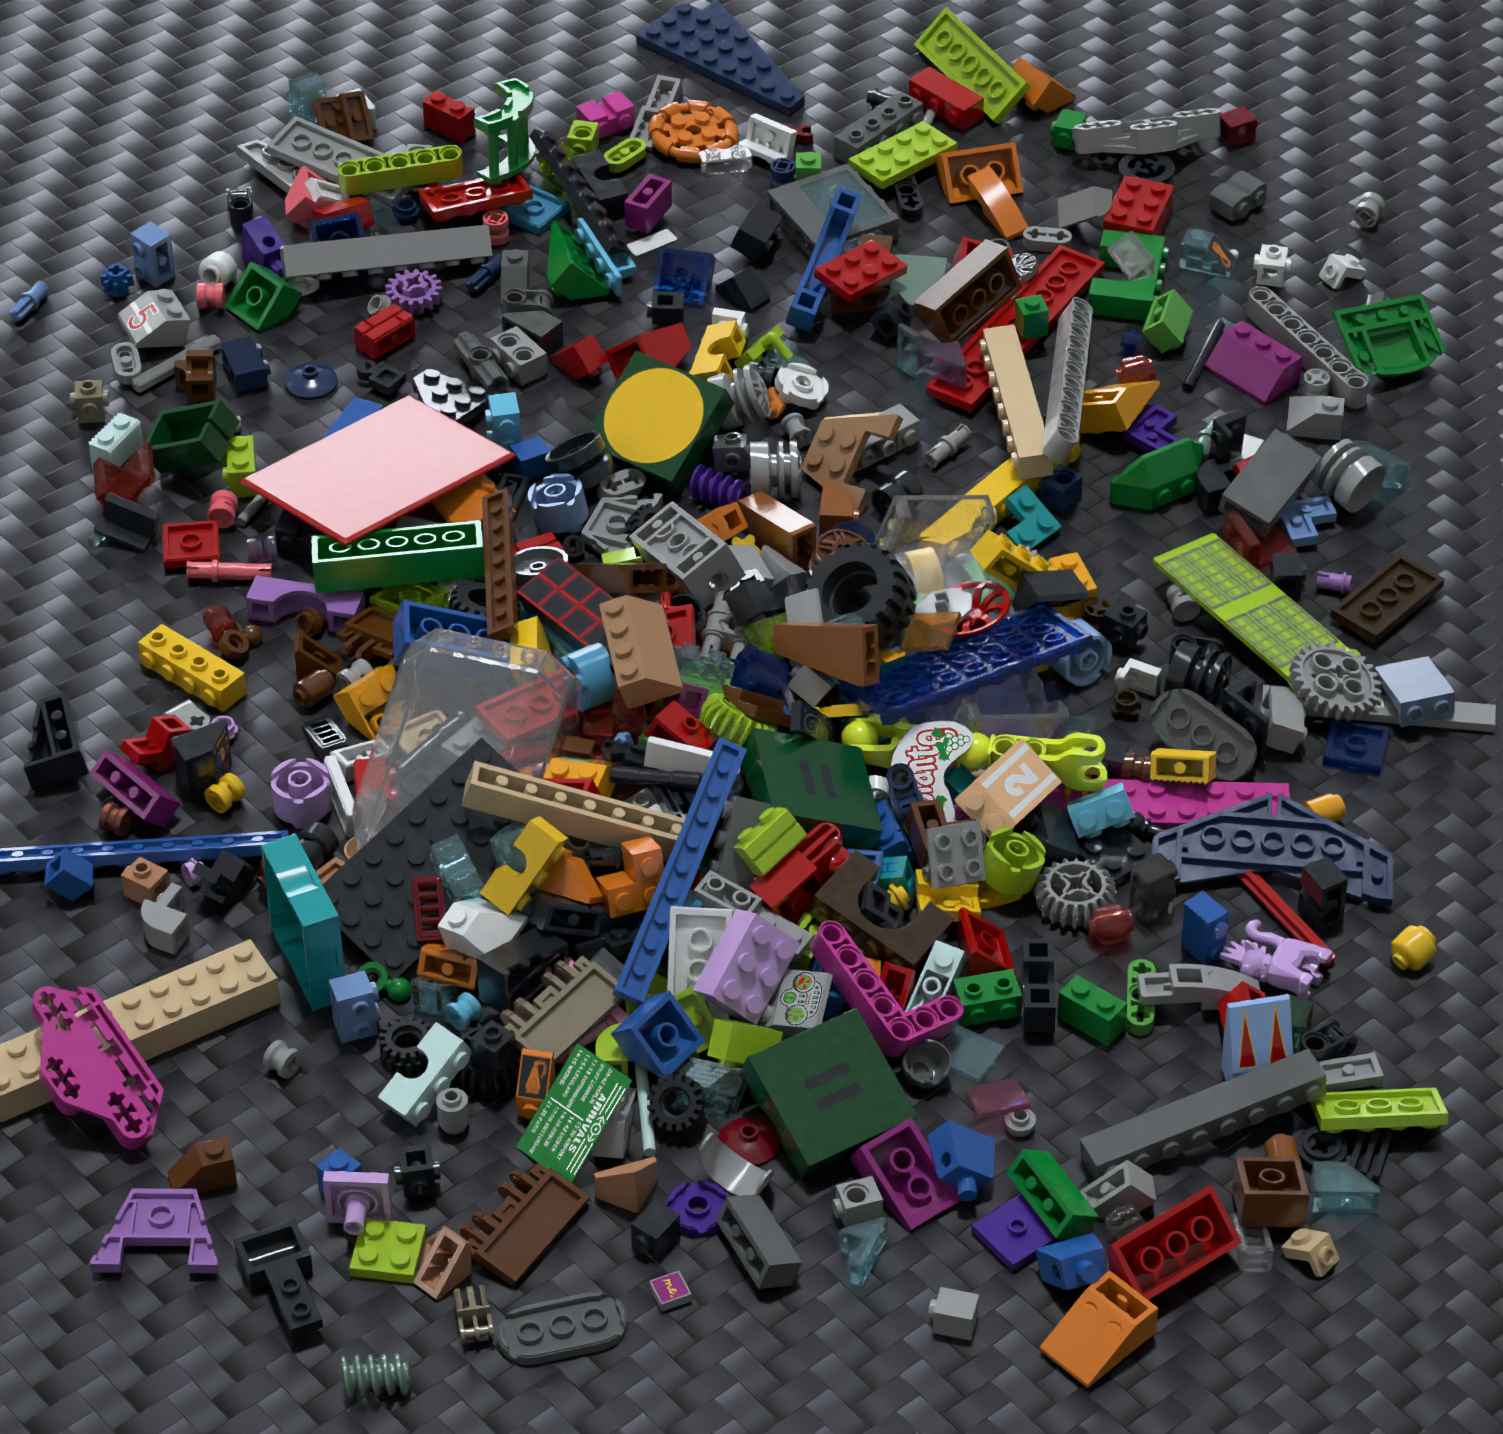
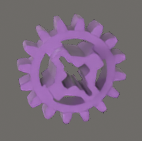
M415 269L414 273L404 270V275L396 273L395 279L389 278V285H385L386 296L390 297L391 305L395 303L403 311H409L410 314H413L415 310L424 313L425 308L432 310L433 304L439 305L440 298L443 297L441 280H437V275L435 274L429 276L427 270L423 273L419 272L418 269Z

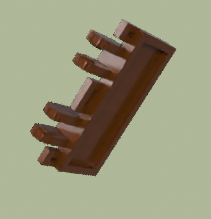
M371 605L345 622L344 629L336 633V639L345 642L341 648V654L345 658H351V656L355 655L356 660L364 659L368 662L377 655L390 660L387 665L392 664L397 674L401 673L400 676L405 682H411V680H414L422 673H430L394 665L393 621L396 615Z
M539 1163L532 1168L529 1175L517 1168L510 1172L509 1178L511 1182L520 1190L511 1186L508 1182L504 1181L497 1189L500 1196L505 1198V1200L492 1213L491 1217L479 1210L473 1213L471 1216L472 1222L489 1237L467 1223L459 1229L462 1238L470 1243L471 1257L511 1287H514L586 1206L590 1199L588 1194L552 1168L548 1170Z

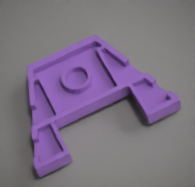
M132 1188L115 1217L113 1228L109 1234H105L101 1241L102 1247L97 1255H93L90 1261L91 1272H121L125 1246H190L189 1273L219 1272L218 1260L207 1229L197 1189Z

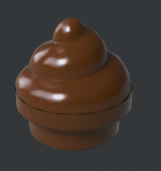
M313 608L304 609L296 616V628L309 637L316 636L321 632L325 618Z

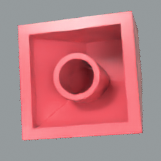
M303 165L285 198V212L291 222L298 223L305 229L315 228L312 209L325 205L314 203L305 182L310 177L323 181L326 180Z

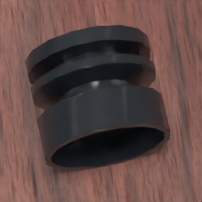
M1182 641L1170 662L1164 692L1174 689H1188L1201 696L1210 704L1220 705L1223 699V691L1229 686L1232 656L1225 653L1219 656L1218 651L1211 649L1204 659V649L1202 646Z

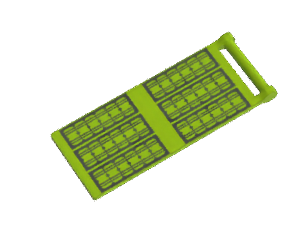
M1215 533L1206 535L1153 559V564L1279 673L1288 682L1290 688L1293 681L1288 680L1291 673L1288 670L1296 653H1299L1302 647L1308 648L1310 643L1317 647L1320 641L1326 647H1329L1330 643L1333 642L1337 649L1344 645ZM1345 646L1346 652L1350 653L1352 650H1356L1349 649L1347 646ZM1356 650L1355 656L1357 658L1362 657L1361 654Z

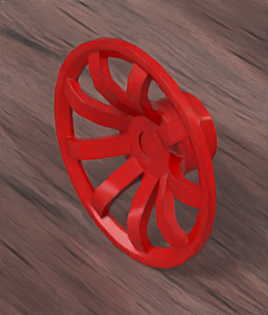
M982 580L964 582L950 587H955L962 591L975 588L972 599L973 611L957 624L961 632L949 631L950 627L935 630V632L944 636L963 637L968 640L984 636L990 628L998 624L1009 612L1011 599L1008 591L998 583ZM985 588L994 590L981 603L983 590ZM1002 596L1004 603L989 605L994 598ZM994 610H1001L994 620L988 616Z

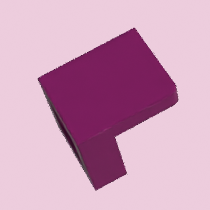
M681 679L684 692L665 697L663 705L667 707L675 700L691 715L699 717L702 711L701 707L704 701L707 700L709 689L698 683Z

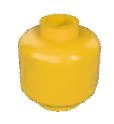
M1412 925L1406 927L1391 942L1393 962L1403 970L1406 968L1413 971L1422 969L1436 954V938L1424 926L1416 927Z

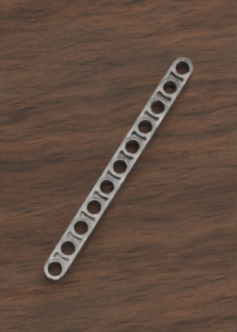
M1078 297L1072 299L1058 320L1042 446L1044 454L1056 463L1064 461L1079 437L1093 309L1088 302Z

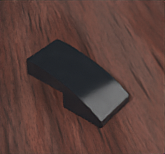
M870 881L865 883L861 911L871 923L886 929L901 928L904 910L890 902L891 894Z

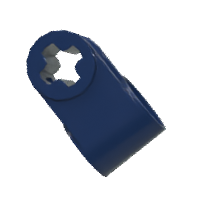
M896 763L889 768L887 781L893 797L892 802L898 821L902 824L907 819L910 803L924 801L921 790H919L912 769L907 764ZM900 773L909 775V780L904 785H896L894 783L895 777Z

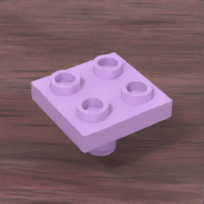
M324 1171L323 1187L328 1223H344L343 1227L346 1233L359 1235L364 1231L365 1218L392 1221L393 1209L389 1173Z

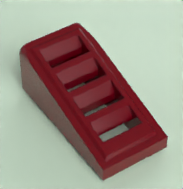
M442 876L412 878L417 943L444 941L439 930L422 931V926L438 925L445 916ZM423 890H437L435 892L419 893V891ZM438 900V904L420 906L421 901ZM439 913V917L421 918V914Z

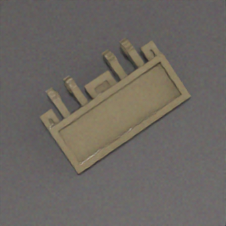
M583 956L573 963L575 969L561 960L553 965L556 974L568 983L567 985L551 974V972H547L540 977L546 989L533 1000L532 1004L534 1006L520 997L513 1002L514 1009L527 1022L508 1009L500 1014L502 1022L506 1025L504 1028L515 1034L516 1047L520 1051L526 1048L553 1052L556 1064L624 1001V999L612 994L618 980L596 962H589Z

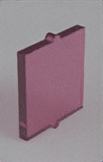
M1017 1078L997 1082L990 1081L988 1084L966 1088L967 1095L980 1119L1002 1114L1008 1115L1011 1112L1031 1108L1030 1101Z

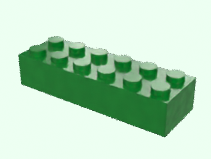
M481 521L376 530L347 546L342 545L327 535L312 536V565L316 593L333 594L341 590L362 591L373 587L391 588L395 585L404 584L416 586L424 582L436 581L438 583H446L455 579L475 580L479 577H485Z

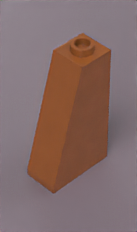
M762 491L737 501L749 526L745 530L750 535H753L762 547L763 545L769 546L803 570L808 566L816 546V525L812 521Z
M786 621L773 624L772 642L774 644V654L857 686L865 687L880 683L878 625Z

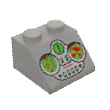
M786 969L759 1019V1026L783 1032L781 1041H784L821 1024L833 975L825 972Z

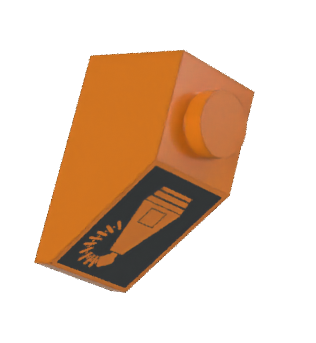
M522 1049L516 1092L518 1116L532 1120L556 1080L553 1052Z

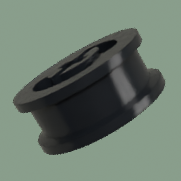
M1162 153L1127 154L1119 162L1118 170L1120 176L1118 178V189L1124 176L1174 185L1172 177L1175 172V165L1168 156Z

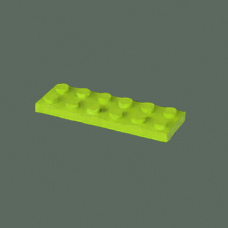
M947 7L914 43L947 77L984 97V112L997 124L1005 118L1031 88L1017 72Z

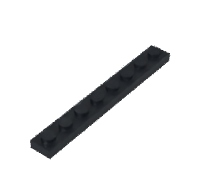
M534 128L529 135L530 139L608 254L626 261L632 253L626 245V239L618 233L616 224L607 217V211L596 200L597 196L586 186L587 181L578 174L576 165L566 156L567 152L557 143V137L549 131L542 132Z

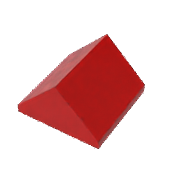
M960 908L958 910L957 941L960 950L965 952L967 976L1013 969L1016 976L1004 931L968 909Z

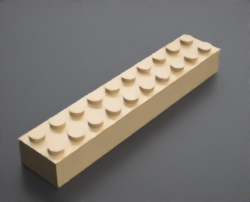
M251 939L103 1002L140 1056L146 1061L280 1003L277 976ZM87 1009L78 1011L74 1015L78 1017L87 1012ZM96 1026L92 1028L102 1043V1047L99 1048L100 1052L112 1046L105 1041ZM40 1028L0 1044V1123L52 1101L39 1081L42 1030ZM120 1061L116 1063L121 1071L125 1070Z

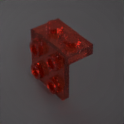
M144 442L122 468L98 457L93 463L96 500L104 505V499L110 492L136 503L142 491L146 487H150L155 480L152 444Z
M1236 509L1225 513V524L1222 526L1223 537L1230 547L1254 568L1259 569L1269 566L1271 553H1297V549L1277 523L1268 535L1263 538L1249 528Z

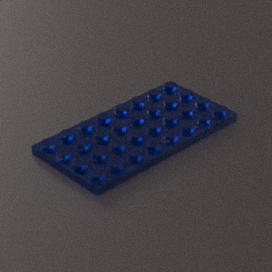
M1044 603L1004 618L984 632L965 637H953L879 665L880 683L862 687L844 680H838L837 685L840 693L854 704H857L859 708L881 725H893L898 723L903 717L923 714L927 711V708L935 705L949 704L956 697L976 694L980 691V688L988 685L1002 684L1009 677L1029 674L1033 671V668L1041 665L1055 664L1062 657L1079 655L1085 652L1086 648L1095 644L1091 633Z

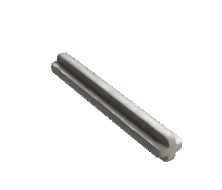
M210 335L133 378L131 381L132 388L137 393L147 390L175 374L174 362L175 360H186L187 350L214 349L216 351L221 347L220 339L216 335Z

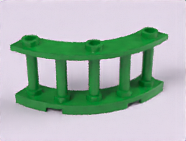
M517 78L495 83V93L506 100L503 110L496 109L488 114L474 118V128L485 132L488 137L489 168L477 171V177L487 181L488 184H501L503 179L520 173L531 165L536 156L535 145L529 138L528 116L534 107L533 92L529 91L527 84ZM507 128V134L498 136L501 130ZM498 141L508 148V156L500 163Z

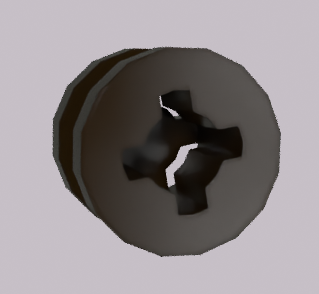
M1100 597L1088 599L1084 603L1083 611L1085 615L1083 620L1101 633L1103 614L1112 606L1111 603Z

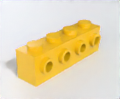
M990 530L970 549V552L985 572L1016 590L1021 572L1063 570L1057 565L1054 568L1051 567L1040 555L1032 556L1031 552L1023 545L1015 546L1003 533L998 536Z
M163 624L138 641L139 659L144 667L154 670L167 681L174 682L187 693H192L202 699L209 706L224 712L247 694L244 672Z

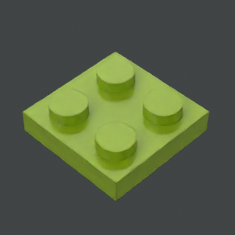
M365 1218L364 1231L357 1237L349 1267L350 1276L413 1283L427 1234L426 1225Z

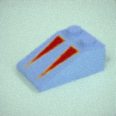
M1288 994L1227 1003L1221 1069L1226 1081L1293 1055L1291 1006Z

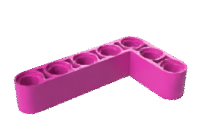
M831 920L825 921L820 925L811 943L813 955L825 972L833 975L832 982L850 1007L858 1009L879 1048L890 1057L902 1056L912 1045H918L925 1039H940L953 1031L963 1013V1005L956 997L945 995L905 1013L840 923Z

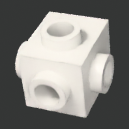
M1262 244L1260 255L1255 254L1253 270H1257L1256 284L1276 287L1283 286L1285 274H1290L1292 259L1287 258L1288 247Z

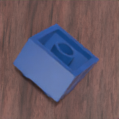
M671 991L650 996L611 1033L628 1059L660 1078H666L667 1075L673 1073L705 1042V1039Z

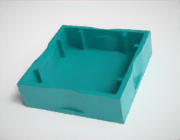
M293 834L261 845L264 876L267 886V901L271 930L285 958L289 962L312 1010L315 1011L331 1005L329 980L345 976L339 915L297 835Z

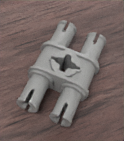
M720 591L715 595L713 609L706 615L707 623L705 630L701 634L703 647L699 660L706 665L707 657L710 656L709 666L715 665L718 661L720 649L729 651L731 654L727 667L734 672L735 664L738 663L736 673H740L746 669L748 655L755 648L754 639L759 631V625L756 627H752L751 624L739 626L732 612H730L727 602L722 600L724 591Z

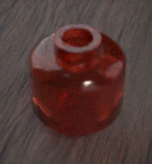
M1145 354L1123 358L1120 362L1121 369L1116 370L1119 384L1147 382L1157 379L1152 358L1148 359Z
M1119 903L1094 908L1092 919L1087 920L1090 937H1096L1103 946L1127 941L1130 932L1134 931L1129 909H1124Z

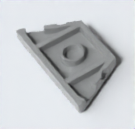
M656 493L654 494V499L637 500V495L621 498L602 497L581 531V538L584 543L599 554L631 548L633 542H627L626 537L629 534H624L625 522L643 504L646 506L647 503H652V507L656 504L661 506L663 494Z

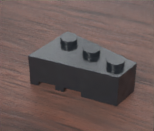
M66 691L38 700L32 725L33 737L28 744V760L24 762L23 767L33 792L89 774L76 715Z
M537 927L477 957L479 999L500 1013L506 1009L514 1012L513 1002L520 997L527 1001L544 986L540 978L547 972H551L554 976L557 975L553 965L560 960L569 965L568 943L553 933L541 931Z

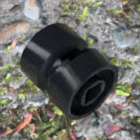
M902 470L891 477L887 483H883L873 490L871 501L876 512L881 517L892 521L922 499L923 489L913 474Z
M313 821L309 823L298 837L315 871L320 869L325 861L329 860L339 848V840L332 829L320 822Z

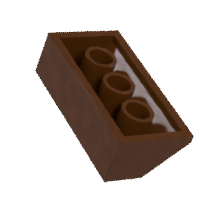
M985 239L916 299L914 304L921 322L946 349L951 351L1022 289V285L1008 248Z

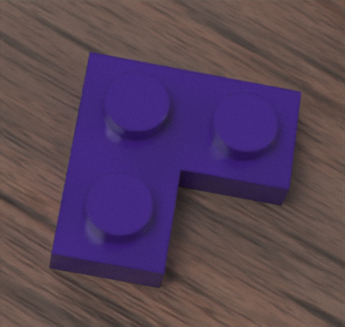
M1155 404L1132 422L1127 430L1122 432V439L1147 453L1179 441L1181 439L1167 432L1177 424V415Z

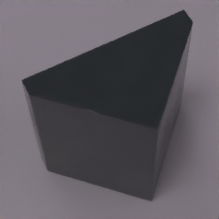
M1072 569L1021 572L1012 608L1013 611L1069 606L1090 597L1089 592Z

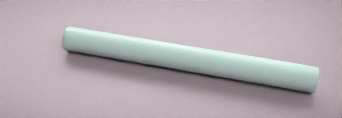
M635 1063L643 1154L651 1157L656 1154L653 1120L650 1117L652 1114L647 1110V1105H650V1100H647V1096L650 1094L648 1070Z

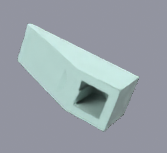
M937 940L935 941L905 1013L939 997L951 996L953 979L960 977L966 963V956L963 950Z

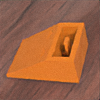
M1109 1270L1083 1292L1040 1345L1039 1350L1089 1388L1156 1333L1158 1307Z

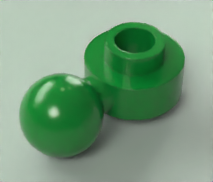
M368 962L358 970V972L365 971L367 977L371 973H376L379 976L378 981L375 983L378 993L383 989L386 990L389 998L395 1002H402L409 998L411 994L410 983L400 977L392 980L389 979L386 969L381 964Z

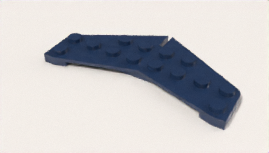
M1271 792L1160 832L1153 838L1149 886L1169 887L1245 875L1246 870H1250L1253 874L1272 871L1301 881L1302 866L1328 856L1348 878L1347 896L1376 905H1392L1394 864L1392 855L1388 851L1278 793L1277 815H1271Z

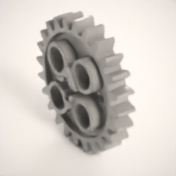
M1322 641L1319 642L1317 647L1312 643L1309 644L1308 648L1302 647L1300 652L1296 653L1288 670L1291 672L1288 680L1293 681L1291 689L1299 690L1296 697H1305V706L1313 704L1315 706V713L1321 709L1324 711L1326 718L1332 713L1336 720H1339L1341 715H1344L1348 721L1351 720L1353 715L1357 719H1360L1362 714L1368 715L1379 700L1378 698L1382 692L1379 688L1382 683L1377 681L1378 674L1371 672L1373 664L1365 665L1363 663L1366 658L1365 656L1357 658L1355 656L1356 650L1348 653L1346 652L1345 645L1337 649L1333 642L1330 643L1329 647H1326Z

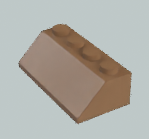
M629 595L599 604L618 688L628 710L684 692L663 605Z

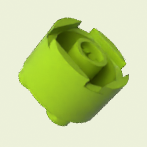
M1003 827L993 831L983 851L986 878L984 881L995 889L996 894L1002 898H1011L1012 895H1023L1030 892L1034 888L1045 862L1044 856L1046 851L1043 844L1034 835L1023 831L1021 835L1013 832L1014 828Z

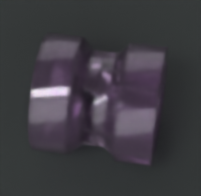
M275 535L266 536L263 540L256 538L247 539L250 563L260 564L265 561L268 563H278Z

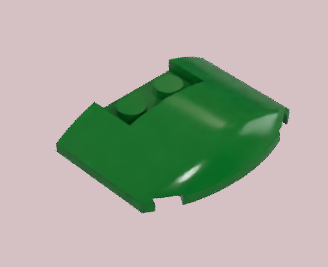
M1423 294L1336 310L1331 313L1353 366L1368 375L1396 377L1412 374L1431 365L1438 355L1441 356L1446 350Z

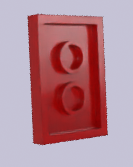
M870 240L815 268L814 277L851 303L907 274L908 265L874 240Z

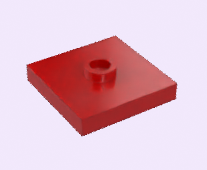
M218 520L162 524L164 569L187 567V561L212 562V560H219L220 563Z

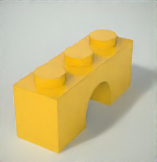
M736 320L707 326L693 366L689 372L690 374L706 381L708 378L721 373H727L731 379L733 378V371L727 360L740 357L746 343V339Z
M539 816L531 819L513 844L526 857L525 871L523 873L516 872L507 864L497 868L480 891V894L507 915L518 910L522 912L532 900L529 894L534 887L539 888L549 875L546 871L552 862L554 864L557 863L565 853L566 849L563 846L568 838Z

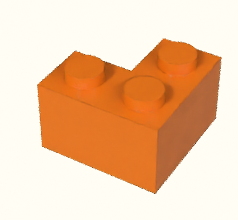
M650 836L622 842L624 871L596 877V884L603 895V900L599 905L604 908L605 913L610 918L647 910L664 870L662 848Z

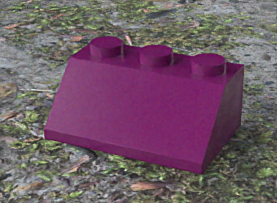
M1241 320L1223 333L1206 361L1204 369L1265 406L1300 382L1302 356Z

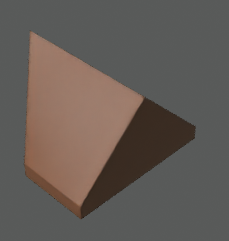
M655 1156L594 1173L596 1198L638 1213L658 1181L657 1160Z
M443 1226L441 1230L426 1238L419 1272L413 1283L433 1298L440 1300L472 1273L470 1243L447 1226Z

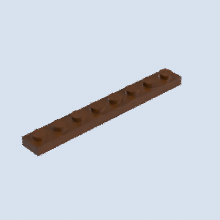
M507 487L482 497L487 636L492 643L508 639L519 633L512 494Z

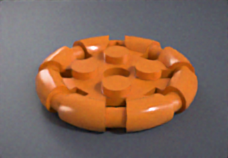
M687 100L683 104L674 102L658 110L660 113L651 118L648 127L649 137H652V144L660 153L666 157H675L679 162L693 164L701 163L704 160L712 162L724 157L730 152L731 148L735 147L739 137L738 126L729 112L720 106L715 108L711 106L710 102L700 100Z

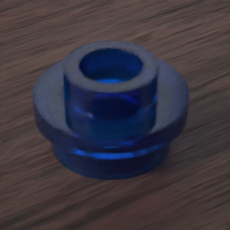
M1132 328L1131 332L1125 331L1120 346L1124 347L1123 353L1125 354L1127 352L1133 354L1141 334L1135 332L1136 329Z

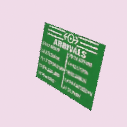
M577 1043L516 1147L546 1169L552 1168L572 1183L632 1080Z

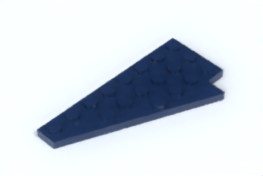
M715 0L702 10L683 1L636 35V43L788 116L805 104V96L718 0Z

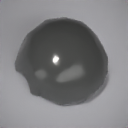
M925 1039L918 1045L910 1046L901 1062L905 1078L912 1086L923 1089H931L940 1085L946 1079L952 1066L951 1053L942 1043L932 1039Z

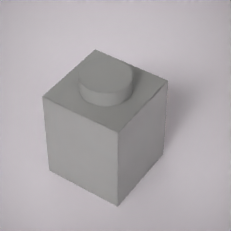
M940 1287L937 1300L931 1299L928 1310V1318L933 1319V1333L971 1340L978 1318L979 1294Z

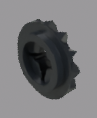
M1320 1127L1306 1129L1298 1136L1296 1141L1300 1159H1304L1307 1166L1317 1165L1319 1171L1323 1166L1333 1169L1336 1163H1343L1344 1157L1347 1154V1143L1340 1133L1321 1131ZM1316 1144L1322 1149H1327L1326 1154L1316 1150Z

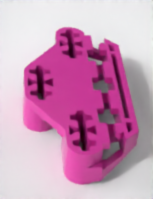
M51 986L39 988L33 996L31 1014L42 1030L39 1069L41 1085L62 1113L74 1115L82 1111L102 1118L117 1141L124 1148H140L152 1139L163 1096V1087L95 989L77 986V992ZM72 1000L78 1001L83 1009H87V1012L76 1017L74 1014L78 1012V1008ZM95 1026L105 1041L112 1045L102 1052L99 1051L102 1043L92 1030ZM119 1061L130 1077H134L136 1080L126 1087L123 1086V1083L127 1079L116 1064ZM143 1096L153 1105L151 1114L140 1099Z

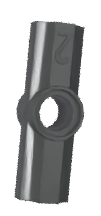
M468 331L459 333L458 337L453 341V347L469 367L471 378L480 381L488 392L502 394L506 387L509 386V379L494 361L492 350L482 345L474 334H470Z

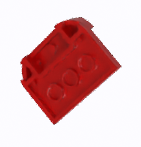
M519 173L503 179L502 183L497 185L488 184L487 181L478 178L443 186L440 182L429 183V187L419 189L421 210L428 212L434 221L440 222L449 221L452 217L461 215L472 216L478 211L498 210L501 206L509 204L521 205L527 200L533 199L532 189Z

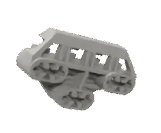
M1215 108L1181 111L1174 113L1173 116L1127 122L1107 120L1083 123L1072 128V138L1075 142L1076 153L1080 154L1099 152L1149 154L1176 150L1199 140L1213 139L1221 136L1220 110Z

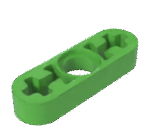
M1138 959L1132 961L1128 966L1126 1028L1134 1035L1144 1036L1153 1030L1155 1005H1141L1140 1001L1134 999L1133 996L1139 994L1137 974L1156 973V968L1152 962ZM1137 1012L1143 1013V1022L1137 1021Z

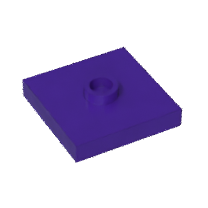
M1022 1194L972 1224L971 1232L1012 1272L1036 1258L1035 1249L1063 1241V1239H1056Z

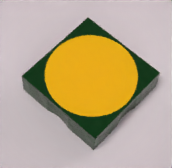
M635 351L588 431L596 430L600 433L605 443L603 451L610 453L617 467L622 469H638L649 481L681 495L694 470L699 465L705 448L716 436L735 402L726 389L639 351Z

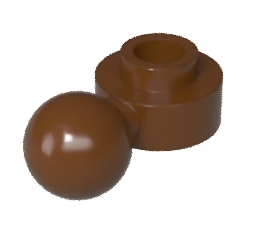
M248 625L241 632L234 629L227 630L218 641L219 649L228 658L239 659L249 647L261 644L263 632L256 625Z

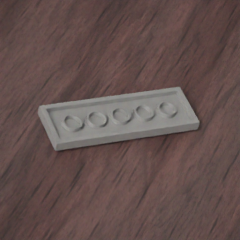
M297 116L266 146L268 154L300 168L304 165L317 175L338 184L337 169L342 162L387 155ZM412 186L363 194L394 207L396 202Z

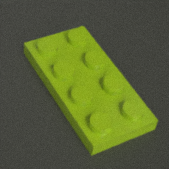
M922 121L849 158L848 164L859 175L880 189H884L935 163L936 157L941 153L957 151L958 143Z
M1436 1087L1326 1092L1325 1096L1311 1102L1312 1110L1321 1131L1325 1130L1330 1133H1340L1345 1129L1369 1132L1375 1130V1128L1404 1130L1407 1127L1421 1126L1422 1128L1433 1129L1439 1125H1448V1112Z

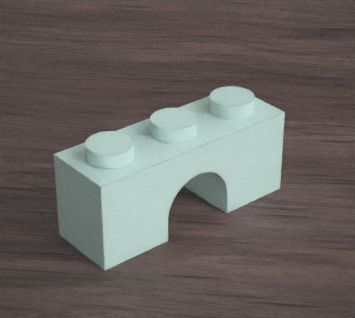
M435 1022L417 1046L428 1058L426 1071L420 1077L414 1079L406 1078L397 1072L378 1096L385 1105L415 1127L429 1115L431 1107L436 1102L437 1095L450 1087L453 1078L460 1070L466 1067L472 1055L471 1048L462 1039L437 1022Z

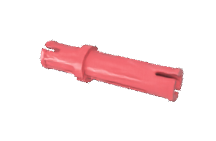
M212 560V562L187 561V579H212V582H218L219 579L254 580L256 575L272 578V563H219V560Z

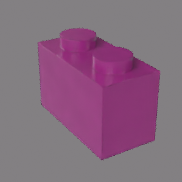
M648 174L624 202L625 226L648 234L672 206V181Z

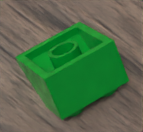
M250 261L225 307L261 332L290 316L302 292L272 270Z

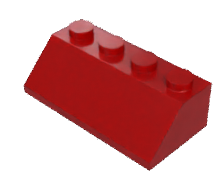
M1209 1185L1109 1245V1270L1149 1300L1238 1246L1242 1241L1214 1187Z

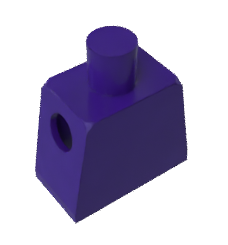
M263 215L242 224V259L248 265L250 261L272 270L283 278L280 248L285 243L268 218Z

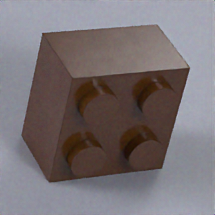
M1236 1157L1232 1191L1240 1225L1252 1228H1259L1261 1226L1305 1227L1309 1192L1300 1158Z

